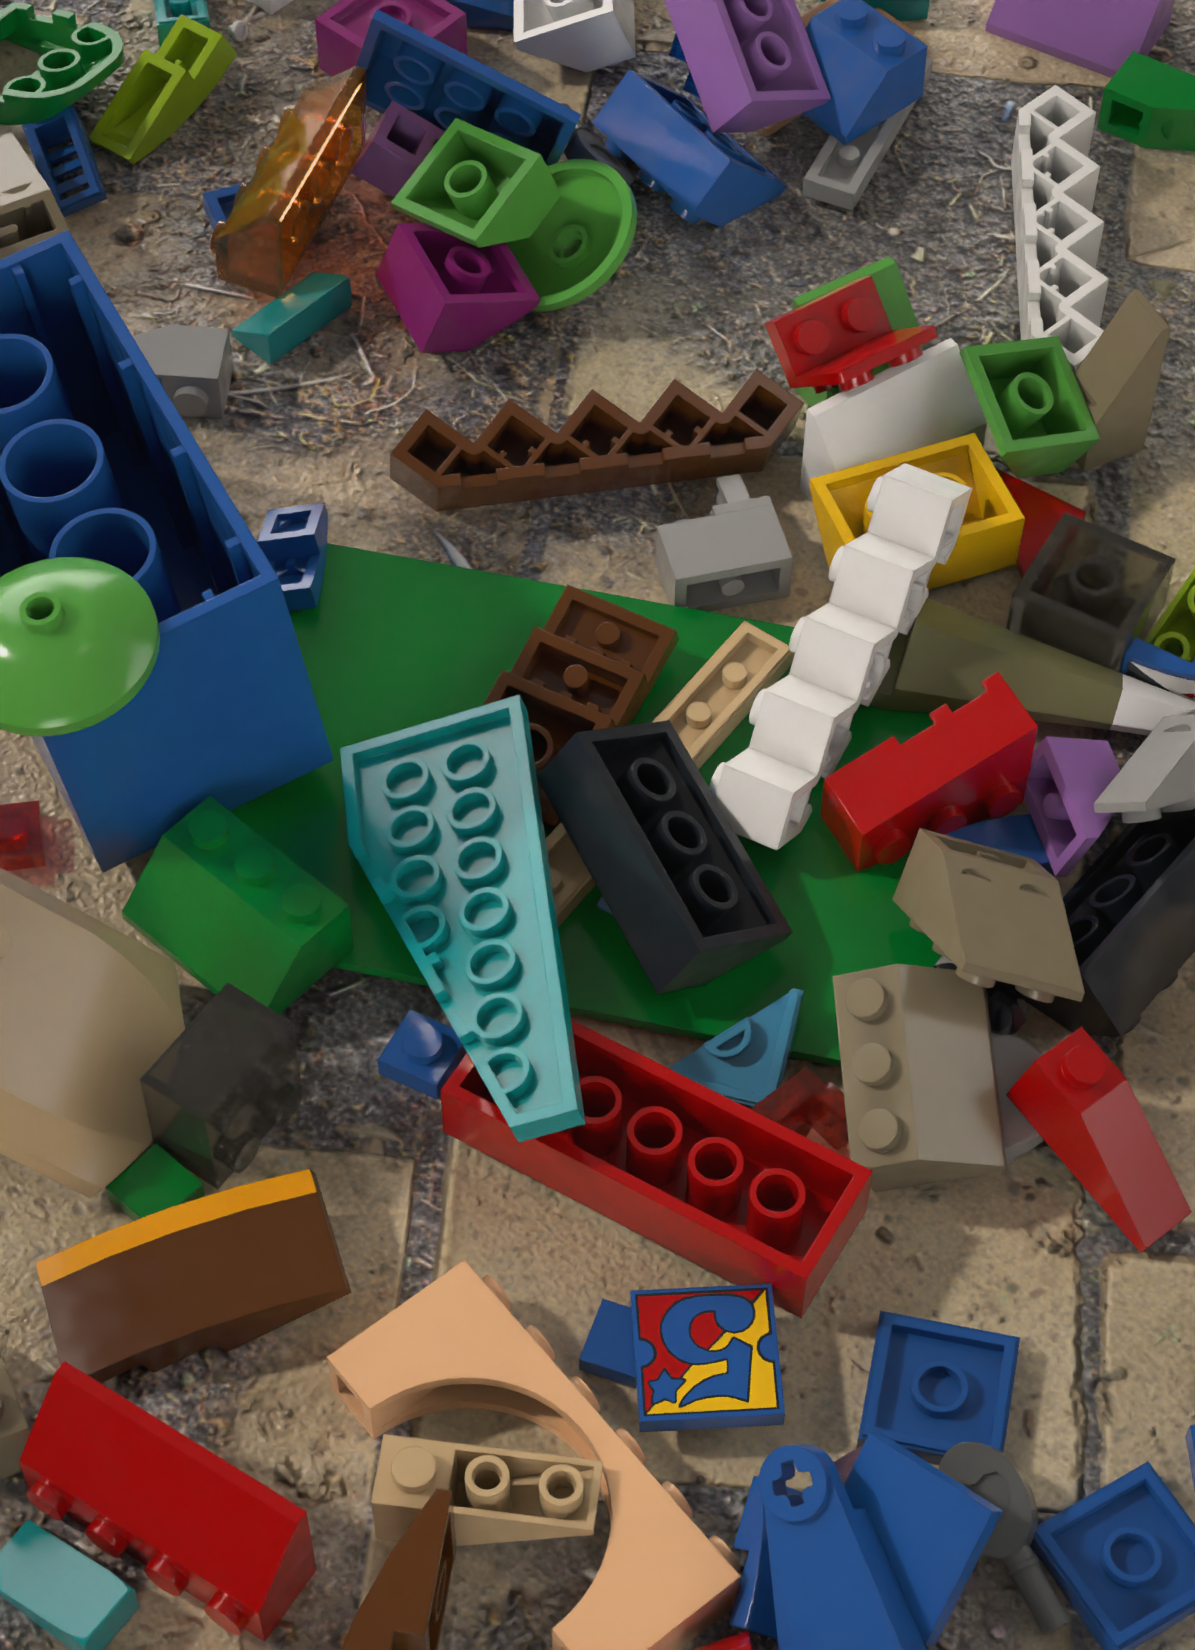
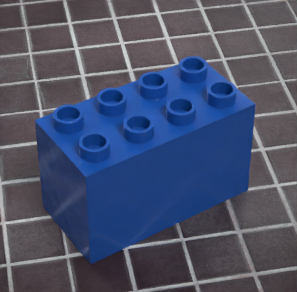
M65 230L0 259V577L24 565L51 558L80 557L105 562L129 574L141 585L152 602L160 628V646L155 666L144 686L128 704L107 719L80 731L56 736H31L102 873L155 848L165 832L209 796L231 811L333 761V756L277 574L69 230Z

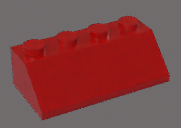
M63 1361L55 1371L19 1460L29 1489L26 1493L28 1499L40 1511L55 1520L61 1521L67 1515L85 1526V1534L89 1540L108 1555L120 1558L125 1552L146 1566L144 1568L145 1574L167 1593L179 1597L183 1591H186L205 1603L204 1610L206 1614L226 1631L234 1635H240L245 1629L265 1642L317 1570L307 1511L68 1362Z

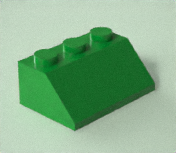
M211 796L206 798L162 835L122 910L123 919L259 1031L354 949L349 905Z

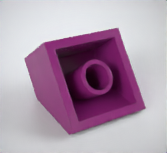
M398 223L376 271V276L421 353L470 351L536 309L541 300L506 243L478 248L426 223Z

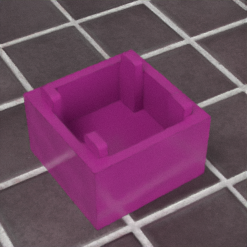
M341 0L315 19L319 69L347 87L350 85L376 9L468 56L466 13L445 0Z

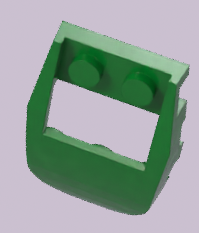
M12 2L6 8L0 9V42L5 39L42 55L37 62L39 69L32 75L14 78L4 86L2 96L0 95V125H25L44 121L60 113L90 92L124 63L123 40L120 34L98 22L81 26L76 23L75 13L62 9H57L53 12L52 17L35 14L33 4Z

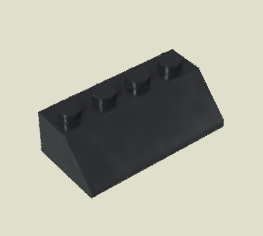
M670 720L576 732L537 777L554 811L657 994L704 985L786 940L793 933Z
M1195 809L1178 812L1161 811L1162 818L1130 823L1063 897V903L1085 994L1081 1002L1055 996L1052 1003L1037 1001L1020 994L1028 1004L1072 1033L1082 1026L1089 1036L1122 1037V1035L1138 1025L1141 1020V1013L1159 992L1175 982L1178 977V970L1195 952Z

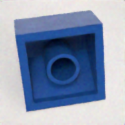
M839 0L812 17L805 30L831 100L802 114L841 143L847 145L923 96L927 46L863 0Z

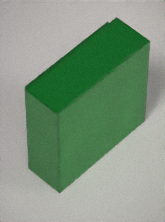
M157 1143L105 1187L108 1199L133 1221L205 1196L203 1183Z

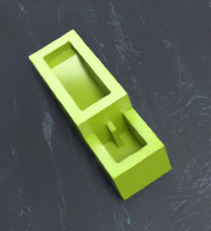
M181 14L156 54L144 49L88 137L93 144L134 165L162 144L195 112L218 84L238 54L222 34Z

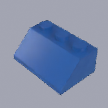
M629 69L592 122L608 137L605 141V146L623 161L630 163L633 160L640 167L636 174L638 178L655 191L662 194L666 191L674 199L670 207L692 224H697L702 219L722 227L780 196L787 187L729 133H713L705 112L689 97Z

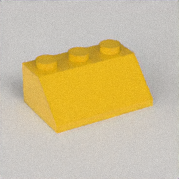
M975 433L810 479L809 488L828 569H830L835 553L842 545L845 546L867 533L873 512L867 510V502L875 481L878 477L884 476V474L905 463L972 488L956 545L945 565L936 562L933 569H931L926 586L928 590L1007 568L1017 563L1025 517Z

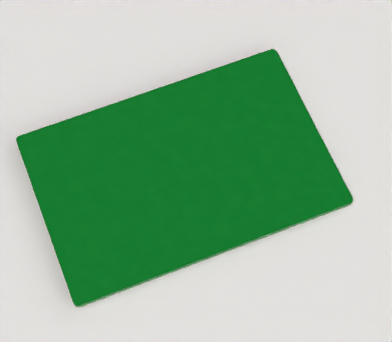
M327 543L324 578L317 608L289 611L333 761L230 812L349 905L354 949L340 960L334 968L429 986L348 844L340 748L483 706L502 669L507 672L512 670L535 626L541 629L544 628L566 586ZM580 589L672 628L677 632L679 641L630 725L652 723L744 621L787 645L790 643V638L795 628ZM790 666V667L788 668V670L780 677L779 680H781V679H783L784 677H786L787 675H789L791 666ZM860 704L853 715L849 728L852 738L834 772L892 736H895L901 745L934 724L929 716L931 712L884 710L872 705L867 707ZM750 712L700 767L699 772L708 787L715 770L722 762H728L749 748L755 725L749 723ZM820 777L816 786L811 789L807 804L812 806V813L801 833L776 851L736 834L793 931L786 940L704 985L657 994L614 916L597 907L602 894L596 885L558 927L570 1014L709 1041L746 1017H751L777 1001L794 988L803 990L804 996L789 1057L841 1067L832 976L894 964L934 967L942 957V955L932 949L934 942L927 935L913 929L909 925L911 919L892 900L911 850L893 863L886 865L878 863L857 872L820 816L824 777ZM544 825L546 839L554 829Z

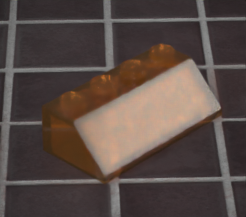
M354 66L305 89L294 109L287 108L279 124L276 139L271 146L265 145L259 154L254 176L249 183L243 182L240 185L235 196L233 211L227 221L220 220L214 229L210 249L212 253L216 254L218 279L278 299L280 298L349 178L366 143L365 68Z

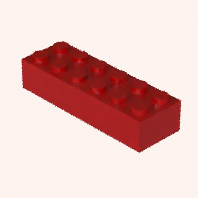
M572 1019L571 1023L586 1124L518 1142L468 1053L440 1090L443 1132L736 1285L772 1284L774 1305L801 1319L867 1210L872 1170Z

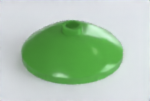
M571 159L547 166L561 193V197L530 238L506 242L541 299L537 308L532 311H553L585 299L611 278L630 249L637 225L635 197L623 177L605 163L592 159Z
M80 557L45 559L24 565L0 577V729L15 734L38 737L68 734L88 728L107 719L137 695L155 666L160 646V628L150 598L135 579L108 563Z

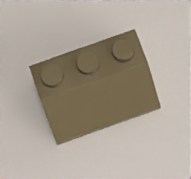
M894 964L832 976L850 1160L873 1171L870 1188L875 1193L1008 1170L986 987L978 986L962 979L955 973L956 970Z

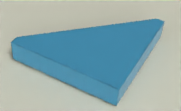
M793 988L785 996L751 1017L741 1020L668 1068L745 1107L776 1114L803 1001V990Z

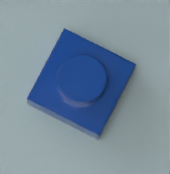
M410 1009L378 1058L379 1074L438 1100L441 1095L440 1090L462 1061L467 1051L453 1028Z

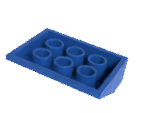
M376 9L371 19L346 96L384 114L391 102L395 101L444 131L448 129L455 118H458L541 154L547 166L558 163L581 117V114L378 9Z

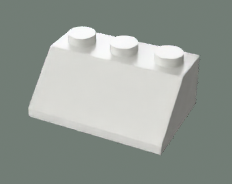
M514 0V44L519 51L586 73L606 66L617 65L622 61L636 57L634 0Z
M952 338L923 351V355L913 361L897 367H890L874 375L875 378L862 386L842 391L807 409L800 490L812 503L809 488L811 478L972 433L976 434L984 447L987 420L960 356L958 344Z

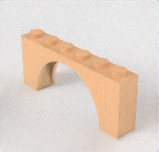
M463 1260L327 1356L332 1390L373 1439L393 1427L426 1414L454 1409H486L519 1416L536 1423L560 1438L580 1458L603 1461L600 1491L606 1505L610 1523L607 1549L602 1564L587 1592L571 1612L552 1628V1650H680L733 1608L740 1585L741 1576L738 1573L741 1569L731 1549L719 1537L713 1535L708 1539L691 1520L693 1513L683 1494L669 1481L660 1484L644 1466L646 1459L635 1439L623 1428H619L614 1432L598 1413L600 1412V1406L591 1389L577 1376L572 1377L570 1380L553 1362L555 1354L547 1339L533 1325L524 1328L510 1312L511 1304L507 1295L491 1276L486 1275L481 1279L472 1267Z

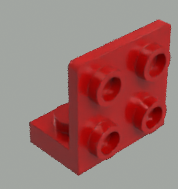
M872 276L860 277L764 323L790 389L813 387L815 394L838 386L841 391H848L862 386L875 378L872 369L887 362L890 367H897L913 361L923 355L921 345L938 337L934 325L892 330Z

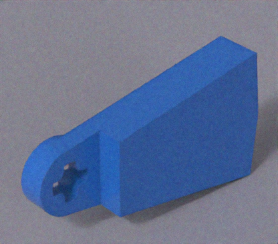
M808 1444L785 1445L771 1452L761 1466L758 1487L765 1509L779 1650H927L867 1508L853 1509L837 1467L831 1457L822 1449ZM795 1467L798 1472H810L813 1486L803 1490V1499L800 1494H788L786 1490V1480H790L795 1476Z

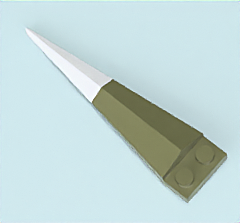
M928 598L915 618L908 634L905 635L898 632L893 640L888 656L891 666L870 705L884 710L933 712L942 705L947 704L950 710L954 712L985 693L986 691L981 681L999 671L1034 721L1108 729L1149 736L1163 717L1195 709V701Z

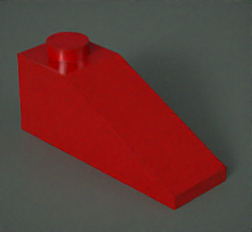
M1082 1026L1035 1060L1006 1094L1140 1253L1144 1252L1192 1213L1127 1078Z

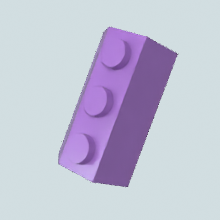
M664 0L713 133L754 132L824 105L831 100L795 0Z
M995 0L986 23L985 31L1112 78L1133 51L1145 56L1149 54L1170 23L1174 0Z

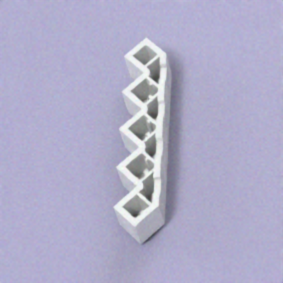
M1054 85L1018 110L1011 156L1021 340L1058 336L1072 371L1075 374L1104 332L1100 328V322L1109 278L1096 270L1104 221L1092 213L1100 166L1088 158L1096 112L1057 85Z
M906 463L884 474V476L878 477L875 481L867 502V510L873 512L867 533L845 546L842 545L835 553L831 562L828 578L834 582L829 603L806 617L800 618L792 632L789 643V650L795 653L789 675L769 688L762 689L753 702L749 723L755 725L749 748L728 762H722L712 776L709 789L736 834L777 851L801 833L812 813V806L807 804L811 789L816 786L820 777L826 778L834 772L852 738L849 728L854 713L860 704L869 707L891 666L888 656L893 640L898 632L905 635L908 634L929 595L926 586L931 569H933L936 562L945 565L956 545L972 492L971 487Z

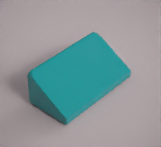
M312 272L231 330L232 337L269 364H273L352 306L350 279L340 274Z

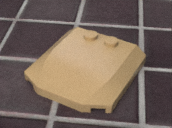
M0 868V1154L90 1198L102 1191L151 1144L185 1035L175 962Z

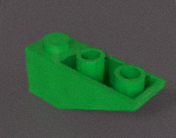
M1133 51L1104 87L1097 129L1143 148L1195 151V76Z

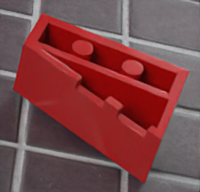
M999 671L981 681L986 691L985 693L954 712L950 710L947 704L929 713L930 719L934 724L901 745L895 736H892L824 778L820 816L857 872L878 863L886 865L902 858L912 849L919 828L945 835L990 816L992 818L1003 817L1023 803L1038 725Z

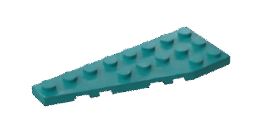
M520 695L340 748L348 844L517 1141L523 1142L586 1124L528 712Z

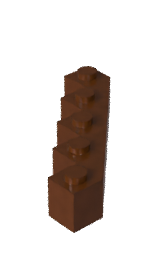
M757 369L723 412L674 379L639 423L591 389L558 433H556L509 399L474 443L425 409L390 453V479L438 512L759 472L764 469L794 430L804 402Z

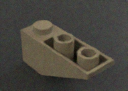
M1140 289L1130 292L1074 374L1100 436V440L1076 460V463L1083 472L1136 453L1144 448L1148 425L1152 418V407L1156 389L1161 377L1160 371L1166 344L1170 337V327L1163 312L1154 308Z

